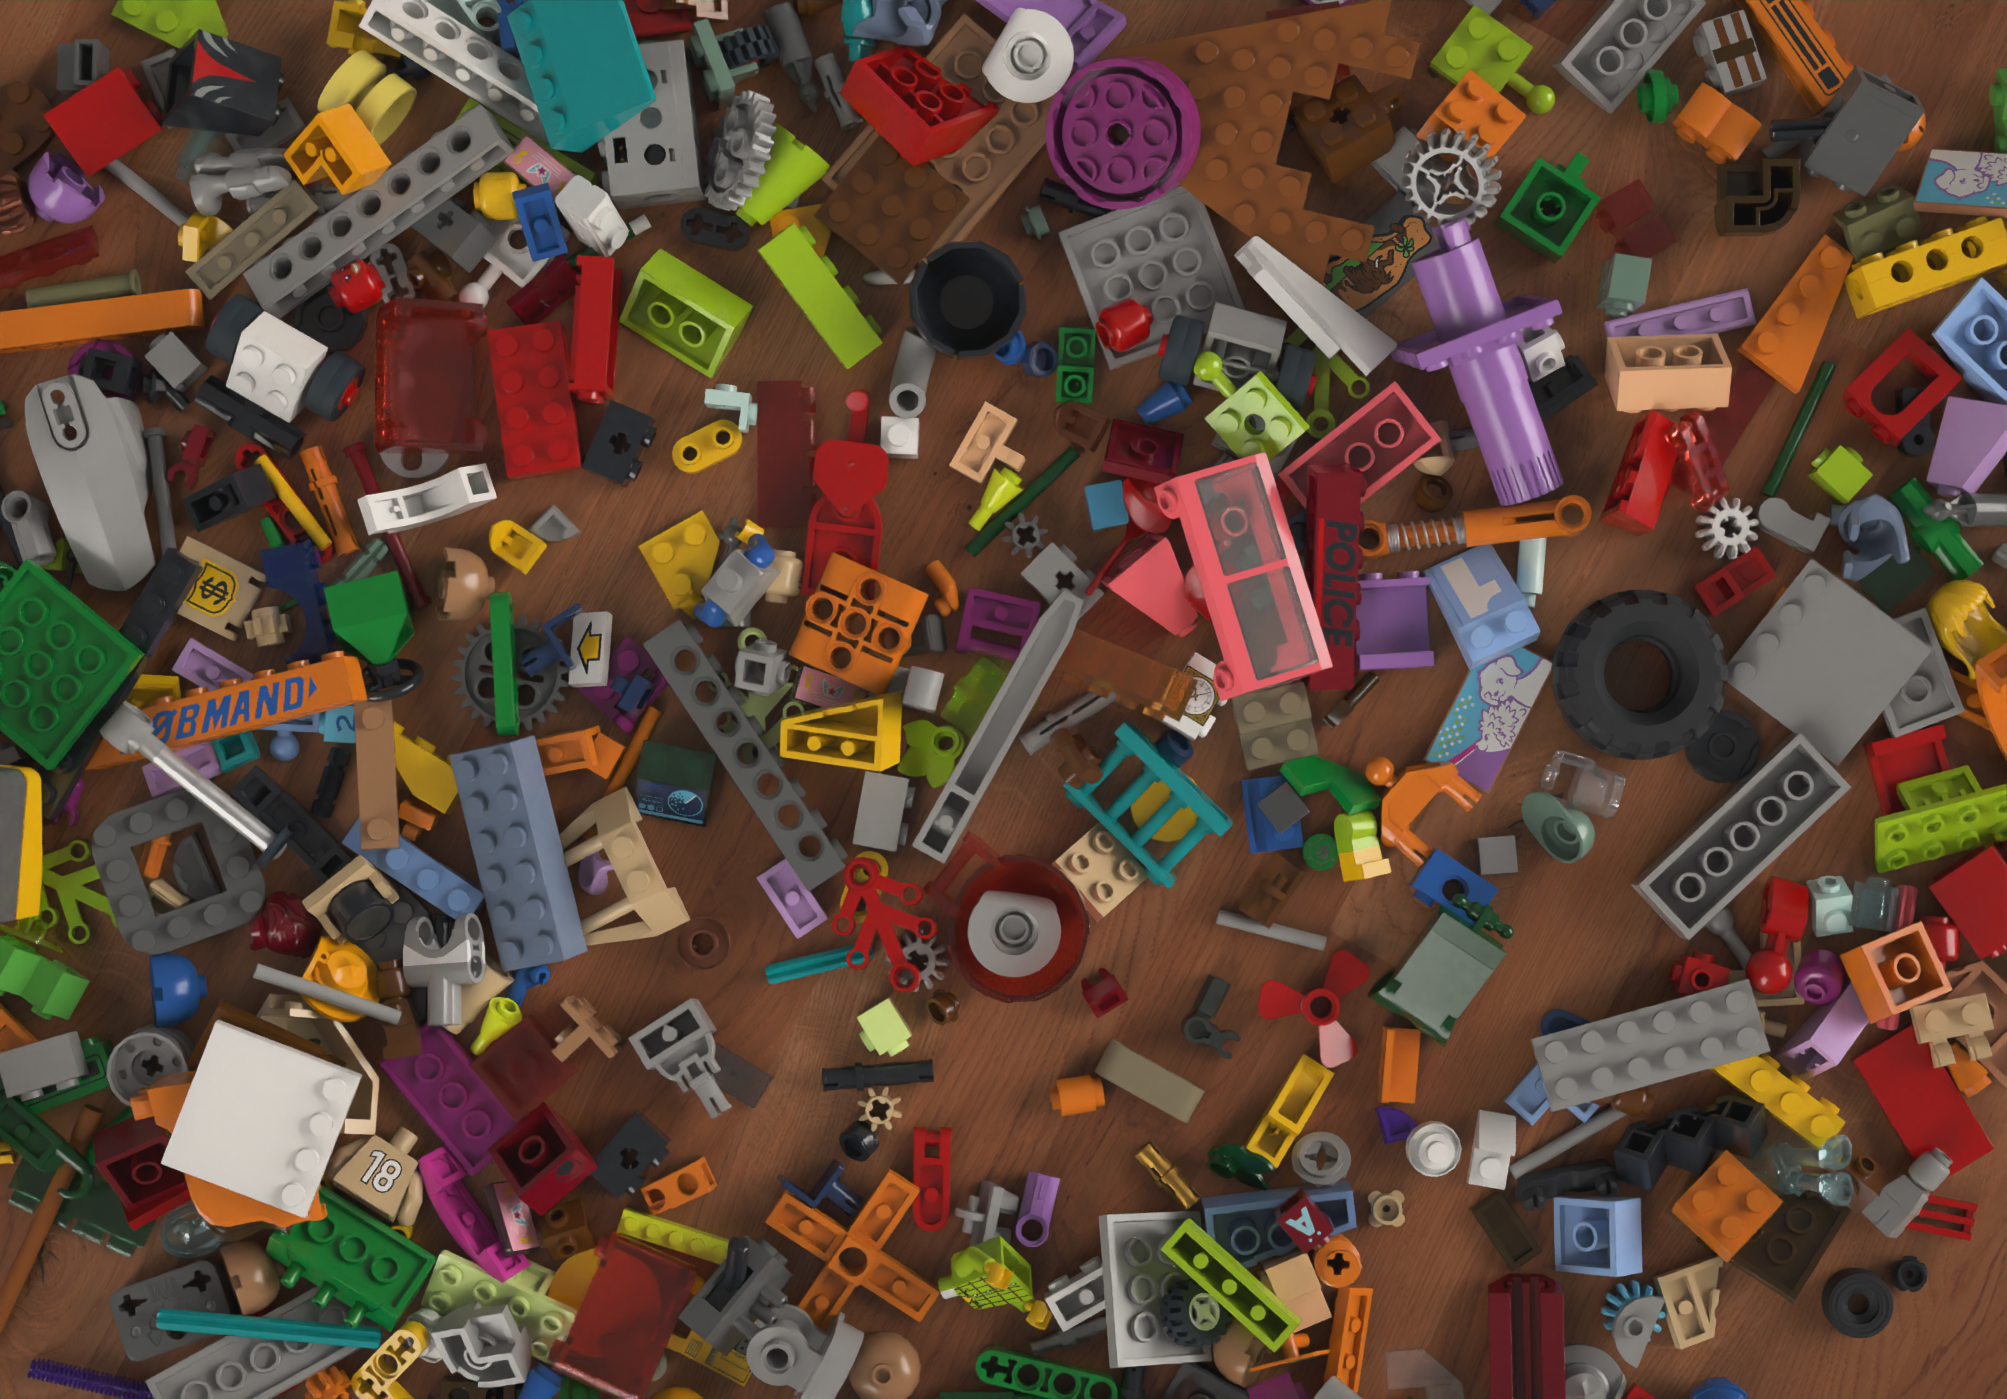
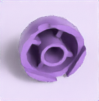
M45 152L31 171L27 185L31 200L36 205L34 207L36 213L46 221L53 222L55 220L65 224L79 223L88 219L103 203L105 194L100 185L93 189L84 180L87 176L76 162L59 153H56L51 158L49 157V152Z

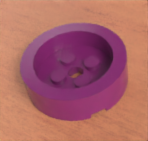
M1139 56L1113 57L1094 62L1075 72L1055 95L1046 123L1047 149L1052 165L1060 179H1064L1077 193V196L1099 207L1118 210L1145 205L1174 190L1191 170L1197 157L1201 137L1198 109L1183 81L1164 65ZM1116 123L1125 126L1127 132H1129L1127 141L1124 144H1117L1111 138V129Z

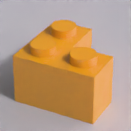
M350 103L318 113L283 154L303 185L330 176L342 195L373 185L392 164Z

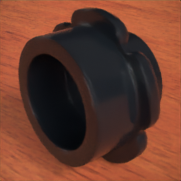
M1911 1255L1904 1256L1901 1261H1895L1891 1268V1275L1894 1276L1893 1284L1901 1291H1919L1927 1281L1928 1270L1926 1265L1920 1263L1917 1257ZM1909 1270L1912 1272L1911 1277L1906 1276V1272Z

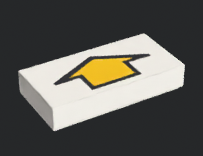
M609 612L581 613L573 619L570 658L576 668L569 671L568 684L574 688L607 686L613 619V615Z

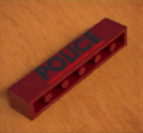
M1352 464L1308 465L1304 576L1333 667L1300 678L1310 691L1353 689L1354 677L1358 676L1359 661L1355 654V641L1360 639V623L1356 619V606L1361 604L1362 591L1360 584L1357 583L1358 570L1362 569L1363 552L1359 547V533L1364 532L1365 520L1363 512L1360 511L1361 497H1364L1366 493V480L1362 472Z

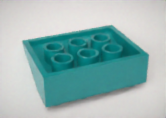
M527 0L507 15L551 149L583 153L657 100L623 0Z

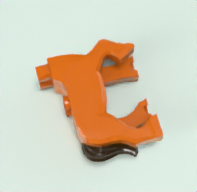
M196 1071L160 1076L150 1086L140 1088L138 1095L130 1098L135 1121L154 1116L156 1125L168 1129L172 1134ZM184 1173L191 1199L198 1213L206 1220L212 1234L222 1241H239L262 1229H275L289 1235L293 1224L323 1220L328 1214L326 1204L320 1203L318 1190L306 1218Z

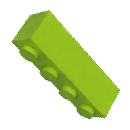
M792 223L758 248L757 251L843 367L848 370L883 343L878 337L883 331L870 314L864 318L856 306L861 301L849 285L842 288L834 278L839 272L826 255L820 259L812 246L817 242L804 225L797 228Z

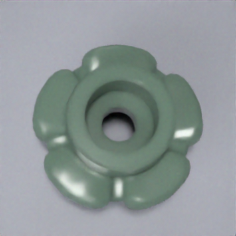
M1027 205L1025 206L1027 214L1020 216L1028 236L1035 234L1037 239L1040 240L1041 235L1050 232L1048 223L1040 205L1029 208Z

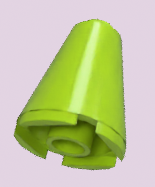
M776 122L772 123V126L776 127V131L771 136V140L774 141V145L769 151L771 158L764 163L765 175H759V187H752V197L750 199L745 198L744 206H738L739 209L735 212L738 217L751 227L756 222L762 226L827 174L826 172L830 169V165L806 144L804 145L797 140L796 136Z

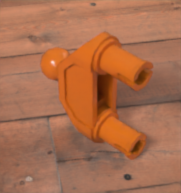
M1385 757L1371 759L1365 768L1366 778L1374 785L1386 786L1385 790L1381 793V842L1386 847L1392 848L1395 846L1414 862L1417 867L1425 862L1423 856L1428 858L1433 848L1426 845L1409 830V824L1438 792L1444 791L1464 808L1463 810L1466 812L1470 811L1474 806L1464 794L1477 803L1482 793L1475 790L1458 775L1459 770L1457 766L1450 761L1405 766L1397 776L1394 774L1393 764Z

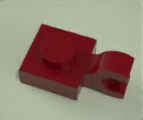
M194 423L192 431L187 430L181 442L180 448L183 451L181 458H183V461L170 467L167 472V480L175 483L177 475L180 472H186L188 479L185 487L193 490L198 482L199 469L201 466L204 467L216 432Z

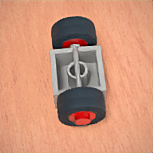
M1215 302L1203 347L1200 346L1205 326L1204 322L1183 315H1175L1169 335L1163 333L1157 355L1163 356L1158 375L1162 380L1187 385L1190 381L1197 355L1205 351L1214 352L1222 360V372L1237 389L1261 370L1299 414L1306 395L1312 396L1317 375L1312 374L1316 352L1301 349L1294 345H1286L1279 367H1276L1287 321ZM1195 375L1193 385L1219 391L1212 381H1203Z

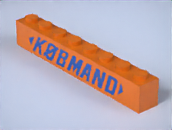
M336 651L321 655L322 662L310 665L309 660L297 661L287 664L288 671L276 674L275 669L263 670L253 673L254 680L242 683L241 678L229 679L219 682L220 689L208 692L207 687L195 688L185 691L186 698L174 700V696H166L152 700V707L141 709L140 705L134 706L152 720V727L155 729L152 734L170 749L176 751L367 701L368 699L358 657L344 656L343 651ZM103 738L85 771H99L145 759L146 757L138 751L134 755L131 752L126 754Z

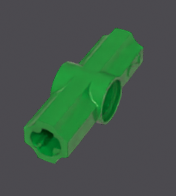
M1915 477L1899 486L1887 497L1911 527L1910 534L1914 541L1924 552L1935 557L1953 581L1968 578L1983 565V562L1960 535L1961 529L1956 520L1948 517L1943 521H1935L1923 513V508L1928 506L1933 499Z

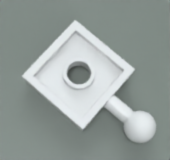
M519 217L514 220H487L490 223L487 230L497 238V241L483 257L490 263L489 267L477 282L464 285L459 293L460 303L466 310L476 312L482 310L487 305L489 300L488 290L502 273L523 288L543 271L555 257L532 262L528 245L523 249L511 247V235L515 231L523 230ZM561 226L565 242H567L572 234Z

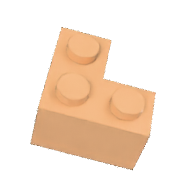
M1299 1247L1291 1249L1292 1252L1284 1255H1275L1260 1261L1263 1270L1257 1272L1261 1283L1303 1320L1293 1331L1294 1333L1332 1317L1307 1253L1304 1254Z

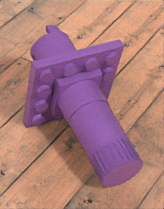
M1464 218L1453 220L1431 228L1439 249L1411 261L1435 329L1397 343L1396 349L1390 354L1393 361L1403 363L1405 366L1410 365L1412 368L1417 367L1420 370L1426 369L1427 372L1435 371L1448 365L1460 400L1465 405L1500 505H1513L1544 495L1564 483L1516 344L1524 340L1521 329L1532 328L1534 331L1545 328L1554 323L1552 317L1563 312L1558 299L1522 294L1501 302L1479 237H1470L1468 230H1471V227Z

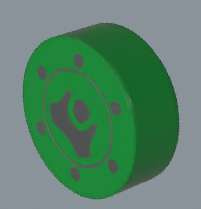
M1314 834L1307 838L1303 844L1302 858L1306 865L1314 870L1330 869L1339 858L1336 841L1327 834Z

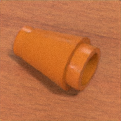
M1955 1042L1950 1046L1956 1063L1945 1067L1959 1092H1963L1966 1098L1969 1099L1987 1087L1992 1081L1987 1076L1989 1071L1977 1060L1970 1061L1969 1053L1958 1042Z

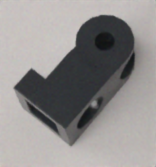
M1901 388L1896 390L1895 414L1903 411L1926 388ZM1930 412L1902 438L1900 444L1896 447L1903 456L1909 458L1927 454L1933 448L1935 437L1930 428Z

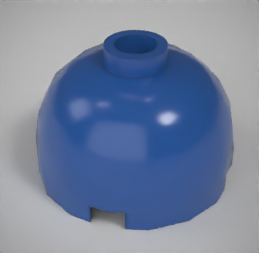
M175 953L150 955L151 997L156 1028L172 1027L187 1022L198 1011L200 998L207 997L205 975L198 976L194 963L185 956Z

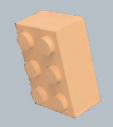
M1718 333L1607 337L1604 377L1617 411L1638 413L1642 410L1660 409L1665 412H1675L1685 408L1710 411L1716 407H1728L1732 366Z

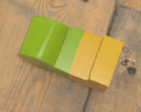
M1367 810L1348 815L1347 812L1337 815L1334 821V833L1343 881L1362 880L1391 873L1389 859H1382L1378 837H1376L1377 822L1373 813Z

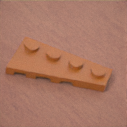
M1824 234L1737 349V351L1794 394L1801 390L1854 255Z

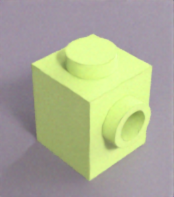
M890 996L857 1016L859 1023L864 1029L859 1035L870 1052L876 1049L879 1055L888 1052L890 1057L909 1046L906 1039L912 1036V1032Z

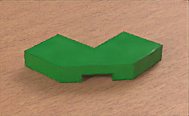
M1315 755L1285 761L1280 769V772L1299 796L1329 789L1348 815L1375 809L1381 801V797L1361 773Z

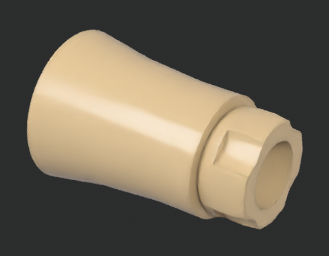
M485 952V974L482 981L475 984H461V1025L443 1027L457 1035L468 1023H473L482 1010L490 1003V1000L495 998L514 981L509 971L503 972L501 963Z

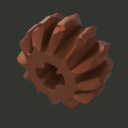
M13 170L1 171L0 232L4 235L18 234L26 231L25 229L32 227L33 223L36 222L35 204L31 200L27 184L24 183L23 177Z

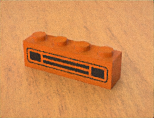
M1734 0L1740 10L1744 9L1747 20L1813 115L1827 107L1854 67L1847 59H1842L1834 48L1836 46L1835 40L1829 31L1824 28L1821 29L1813 18L1815 13L1807 0Z

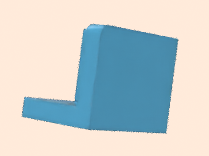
M1121 480L1085 486L1084 493L1092 533L1099 532L1100 529L1124 525L1129 522L1128 512L1123 501Z

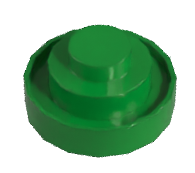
M1661 69L1646 70L1643 83H1638L1637 85L1638 110L1640 113L1646 114L1650 125L1661 124L1666 121L1667 114L1672 112L1673 106L1678 105V87L1676 83L1671 84L1669 77H1664Z

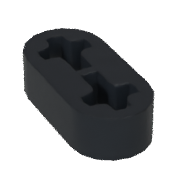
M693 208L688 210L681 219V229L684 236L696 244L737 252L744 249L750 240V231L747 224L736 216L702 208ZM697 217H702L703 223L713 227L712 231L702 229L698 235H694L688 223L695 222ZM733 225H738V230L743 236L742 238H736L734 243H729V239L725 234L718 233L719 228L731 230Z

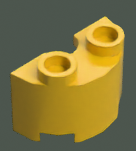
M334 0L327 44L330 47L349 49L348 54L351 55L365 49L378 60H383L384 56H389L395 60L400 58L401 53L359 27L368 10L365 8V1L344 0L341 2Z

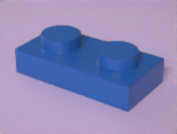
M544 183L512 192L532 262L568 253L549 184Z

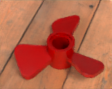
M1337 950L1330 959L1322 987H1313L1304 994H1301L1276 980L1264 982L1259 995L1258 1013L1264 1019H1275L1302 1013L1306 1020L1314 1025H1318L1321 1063L1328 1068H1334L1353 1059L1358 1052L1356 1042L1336 1021L1340 1012L1338 999L1365 983L1369 979L1370 970L1366 964L1350 952ZM1324 996L1329 1001V1010L1323 1016H1314L1311 1013L1310 1004L1314 998Z

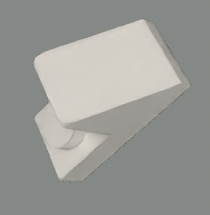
M1479 1109L1467 1183L1505 1190L1510 1157L1515 1156L1516 1116Z

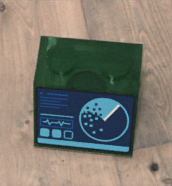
M644 740L636 776L634 799L640 815L706 827L719 764L718 756L712 753Z

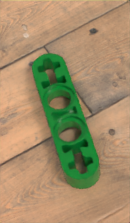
M510 591L491 592L490 622L496 728L499 737L518 736L519 708L512 596Z

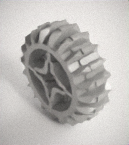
M1449 128L1443 129L1441 136L1433 131L1428 134L1427 141L1419 139L1415 144L1416 150H1410L1406 155V159L1410 163H1405L1401 171L1408 177L1402 180L1401 187L1411 189L1406 194L1405 201L1416 200L1417 204L1413 208V213L1417 214L1423 209L1427 213L1424 218L1425 223H1429L1433 217L1438 218V226L1447 223L1448 220L1453 221L1464 218L1469 225H1473L1475 216L1484 218L1488 213L1486 207L1492 208L1497 200L1494 195L1501 191V185L1495 181L1500 179L1502 171L1491 168L1498 162V156L1487 157L1485 155L1490 149V145L1486 143L1481 148L1476 145L1479 138L1478 134H1473L1468 141L1465 139L1464 129H1459L1455 137L1452 136ZM1440 153L1458 155L1454 161L1449 162L1440 158L1437 161L1431 158ZM1468 162L1473 166L1477 174L1479 185L1476 184V179L1470 176L1467 171ZM1456 167H1458V170L1454 175V184H1451L1449 188L1445 190V187L1448 183L1447 180L1449 178V173L1451 174ZM1424 173L1427 174L1426 178L1433 182L1435 194L1428 188ZM1450 196H1457L1462 199L1467 197L1471 200L1462 204L1445 202Z

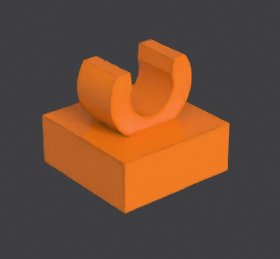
M409 796L401 802L398 809L399 818L407 821L401 836L415 842L417 837H421L424 829L430 831L439 824L443 813L426 802Z

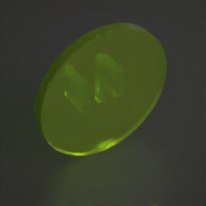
M34 917L19 919L15 929L0 924V932L56 953L62 954L64 948L43 940L49 926L47 922L37 919L32 932H29L35 920Z

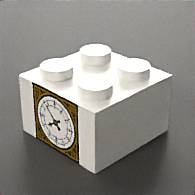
M1195 652L1188 660L1154 719L1177 731L1190 741L1195 740L1197 736L1205 737L1216 720L1211 715L1215 706L1218 704L1222 707L1227 702V700L1220 701L1217 688L1213 682L1216 664Z

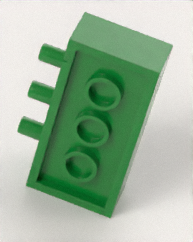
M321 1185V1189L318 1190L321 1204H326L327 1216L323 1220L293 1224L289 1235L275 1230L269 1238L265 1253L288 1267L280 1279L284 1286L292 1288L302 1276L320 1287L312 1299V1302L317 1307L324 1308L332 1296L350 1306L351 1310L344 1318L345 1324L349 1327L356 1328L363 1317L366 1316L389 1332H392L431 1275L438 1258Z

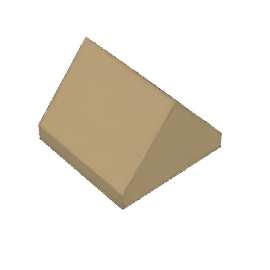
M163 877L152 882L147 890L157 916L187 906L192 900L190 896L184 894L179 888Z

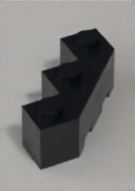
M1727 1094L1715 1098V1104L1697 1109L1694 1104L1665 1113V1119L1646 1124L1645 1120L1629 1124L1613 1149L1618 1180L1652 1191L1667 1165L1703 1175L1717 1150H1727L1731 1154L1753 1160L1768 1135L1765 1106L1763 1103Z

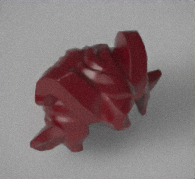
M276 891L267 898L265 907L250 921V932L253 938L250 949L257 951L268 948L278 954L292 955L294 957L300 956L303 959L311 957L322 935L321 930H323V926L318 918L305 908L302 903L305 898L295 893L287 895L284 891Z

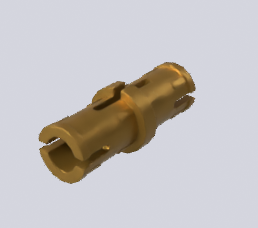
M1152 1140L1146 1143L1134 1155L1156 1179L1154 1183L1157 1187H1163L1182 1211H1186L1201 1197L1179 1172L1181 1168L1176 1163L1172 1164Z

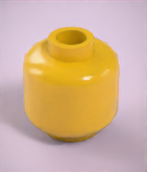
M513 171L486 172L481 176L479 182H474L476 212H481L484 218L489 221L517 219L519 215L512 192L528 188V185L521 184L518 175Z

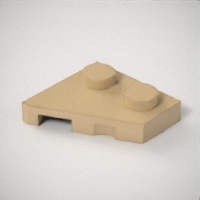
M1717 1254L1652 1277L1658 1296L1665 1299L1662 1308L1666 1313L1665 1318L1675 1348L1684 1349L1714 1338L1716 1327L1715 1309L1719 1302L1720 1290L1717 1289L1719 1267H1723V1259Z

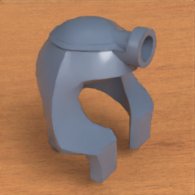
M873 0V17L857 23L853 29V35L895 42L907 46H927L932 41L939 23L941 7L948 0Z
M1873 493L1859 498L1848 505L1830 504L1828 518L1831 520L1828 525L1838 526L1842 539L1859 552L1856 555L1852 554L1849 550L1844 552L1841 573L1844 579H1850L1854 582L1859 581L1891 556L1895 558L1898 564L1906 563L1910 560L1904 521L1900 511L1891 502Z

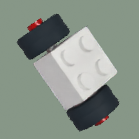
M242 294L233 296L217 313L206 341V348L210 353L232 364L226 387L288 423L305 406L328 421H336L357 399L365 375V366L340 351L331 354L324 362L328 347L267 313L260 304L253 302Z

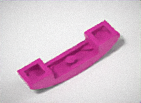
M446 1145L418 1160L425 1188L436 1212L458 1245L478 1266L503 1283L531 1265L521 1250L513 1251L509 1235L501 1239L461 1182L468 1173Z

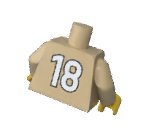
M399 1127L389 1143L374 1135L369 1140L361 1138L339 1148L329 1160L321 1179L325 1182L326 1188L334 1191L335 1188L339 1189L391 1223L394 1222L391 1229L394 1231L397 1229L402 1230L407 1239L411 1238L413 1234L412 1225L423 1202V1179L421 1173L417 1171L419 1162L408 1155L417 1142L418 1137L409 1130Z

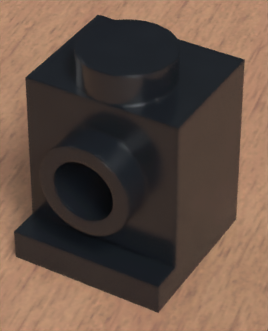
M89 347L88 354L84 355L80 361L78 374L93 380L100 390L133 398L142 363L131 357ZM110 367H114L112 379L107 380L105 371Z

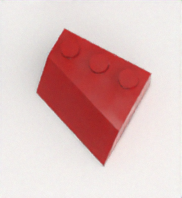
M905 45L856 60L839 93L851 105L853 110L871 124L876 132L884 137L900 153L901 157L912 166L961 149L1000 110V107L991 101L985 106L970 96L973 90L962 82L957 86L941 77V69Z
M1649 410L1636 419L1598 521L1638 536L1654 530L1660 516L1663 498L1667 495L1674 476L1671 473L1675 461L1679 462L1686 447V441L1682 440L1685 429L1653 410Z

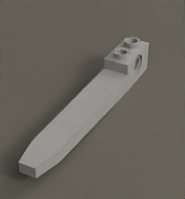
M1064 590L1040 617L914 840L913 847L943 864L946 862L1070 642L1084 600Z

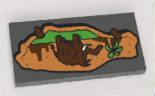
M1399 192L1364 222V224L1375 226L1367 262L1330 254L1323 286L1365 319L1416 276L1411 261L1439 249L1431 229L1432 227L1428 222L1425 223L1420 213H1413L1414 206L1409 201H1405V196L1402 192Z

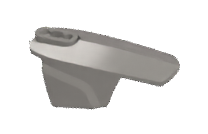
M70 374L36 384L25 398V428L34 458L57 518L88 584L106 590L125 591L142 580L156 564L144 516V508L152 490V470L148 443L143 437L144 426L139 407L136 403L124 398H106L93 380L77 374ZM54 390H61L64 393L65 400L62 404L54 400ZM68 424L77 431L75 439H70L65 434V428Z

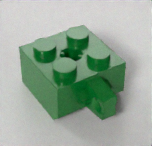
M1577 152L1566 168L1559 163L1555 168L1538 157L1498 216L1494 225L1555 264L1564 255L1601 198L1585 188L1584 184L1586 181L1579 177L1590 159ZM1546 204L1553 207L1548 217L1542 213L1543 207Z

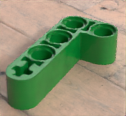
M987 1345L976 1356V1373L982 1381L988 1384L1050 1399H1097L1090 1394V1389L1097 1382H1105L1111 1387V1391L1107 1397L1102 1399H1117V1386L1114 1378L1102 1370L1040 1355L1034 1356L1031 1353L998 1345ZM995 1356L999 1365L1009 1367V1359L1014 1360L1012 1377H1006L1007 1369L1002 1367H995L993 1372H988L987 1365L982 1362H989L990 1357ZM1031 1364L1038 1369L1039 1374L1032 1381H1024L1018 1376L1019 1368L1023 1365ZM1061 1373H1068L1073 1376L1075 1382L1070 1389L1060 1390L1054 1385L1055 1377Z

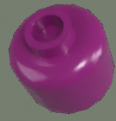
M1820 949L1809 951L1803 955L1794 975V988L1804 1000L1814 1004L1823 1005L1836 1000L1842 991L1847 976L1841 958L1835 953Z

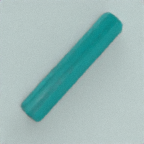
M855 944L769 964L765 967L769 984H776L849 966L846 956L854 948ZM872 946L868 952L870 954V961L874 957ZM856 952L853 955L852 961L854 965L864 962L862 952Z

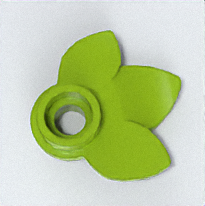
M917 720L902 726L906 732L907 744L910 748L902 757L898 766V772L912 778L926 775L932 788H937L948 782L955 769V760L961 756L965 748V740L962 733L953 726L944 725L936 727L927 720ZM946 739L953 741V746L949 750L941 749V743Z

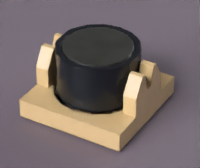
M358 855L303 899L302 903L307 911L318 918L332 939H337L339 944L342 945L347 940L353 943L364 942L383 932L394 917V908L390 903L393 904L399 899L397 891L400 889L390 877L362 855Z

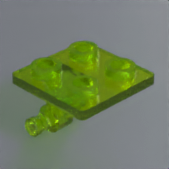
M985 657L980 658L974 664L970 673L965 678L961 676L953 687L956 691L953 697L946 703L941 717L972 739L1008 674ZM1040 697L1037 698V700H1036L1034 706L1032 707L1030 713L1028 714L1026 720L1029 718V716L1031 715V713L1034 711V709L1036 708V706L1039 704V702H1040V700H1041Z

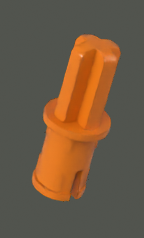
M171 834L144 844L138 864L142 876L148 878H157L159 876L167 846L172 845V842L169 841Z

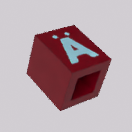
M1300 1188L1273 1211L1276 1221L1304 1254L1311 1249L1314 1251L1321 1249L1331 1239L1330 1234L1334 1231L1331 1221L1303 1188Z

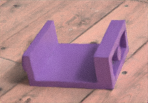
M1419 571L1397 572V579H1383V573L1360 574L1361 581H1357V583L1361 586L1362 600L1361 604L1356 606V619L1360 623V639L1355 641L1359 671L1434 666V651H1430L1427 612L1426 586L1430 585L1429 577H1420Z

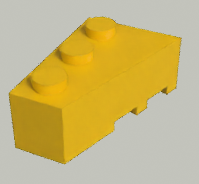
M903 690L803 711L781 720L780 757L879 772L900 763Z

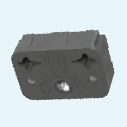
M209 1256L180 1268L177 1267L151 1278L128 1284L113 1292L109 1300L110 1309L125 1353L134 1361H142L217 1335L184 1332L183 1334L182 1331L159 1329L156 1327V1316L161 1308L240 1315V1310L234 1298L222 1260L215 1262L214 1256ZM201 1274H209L211 1277V1281L208 1283H200L199 1281L191 1283ZM130 1299H147L138 1307H130L128 1304Z

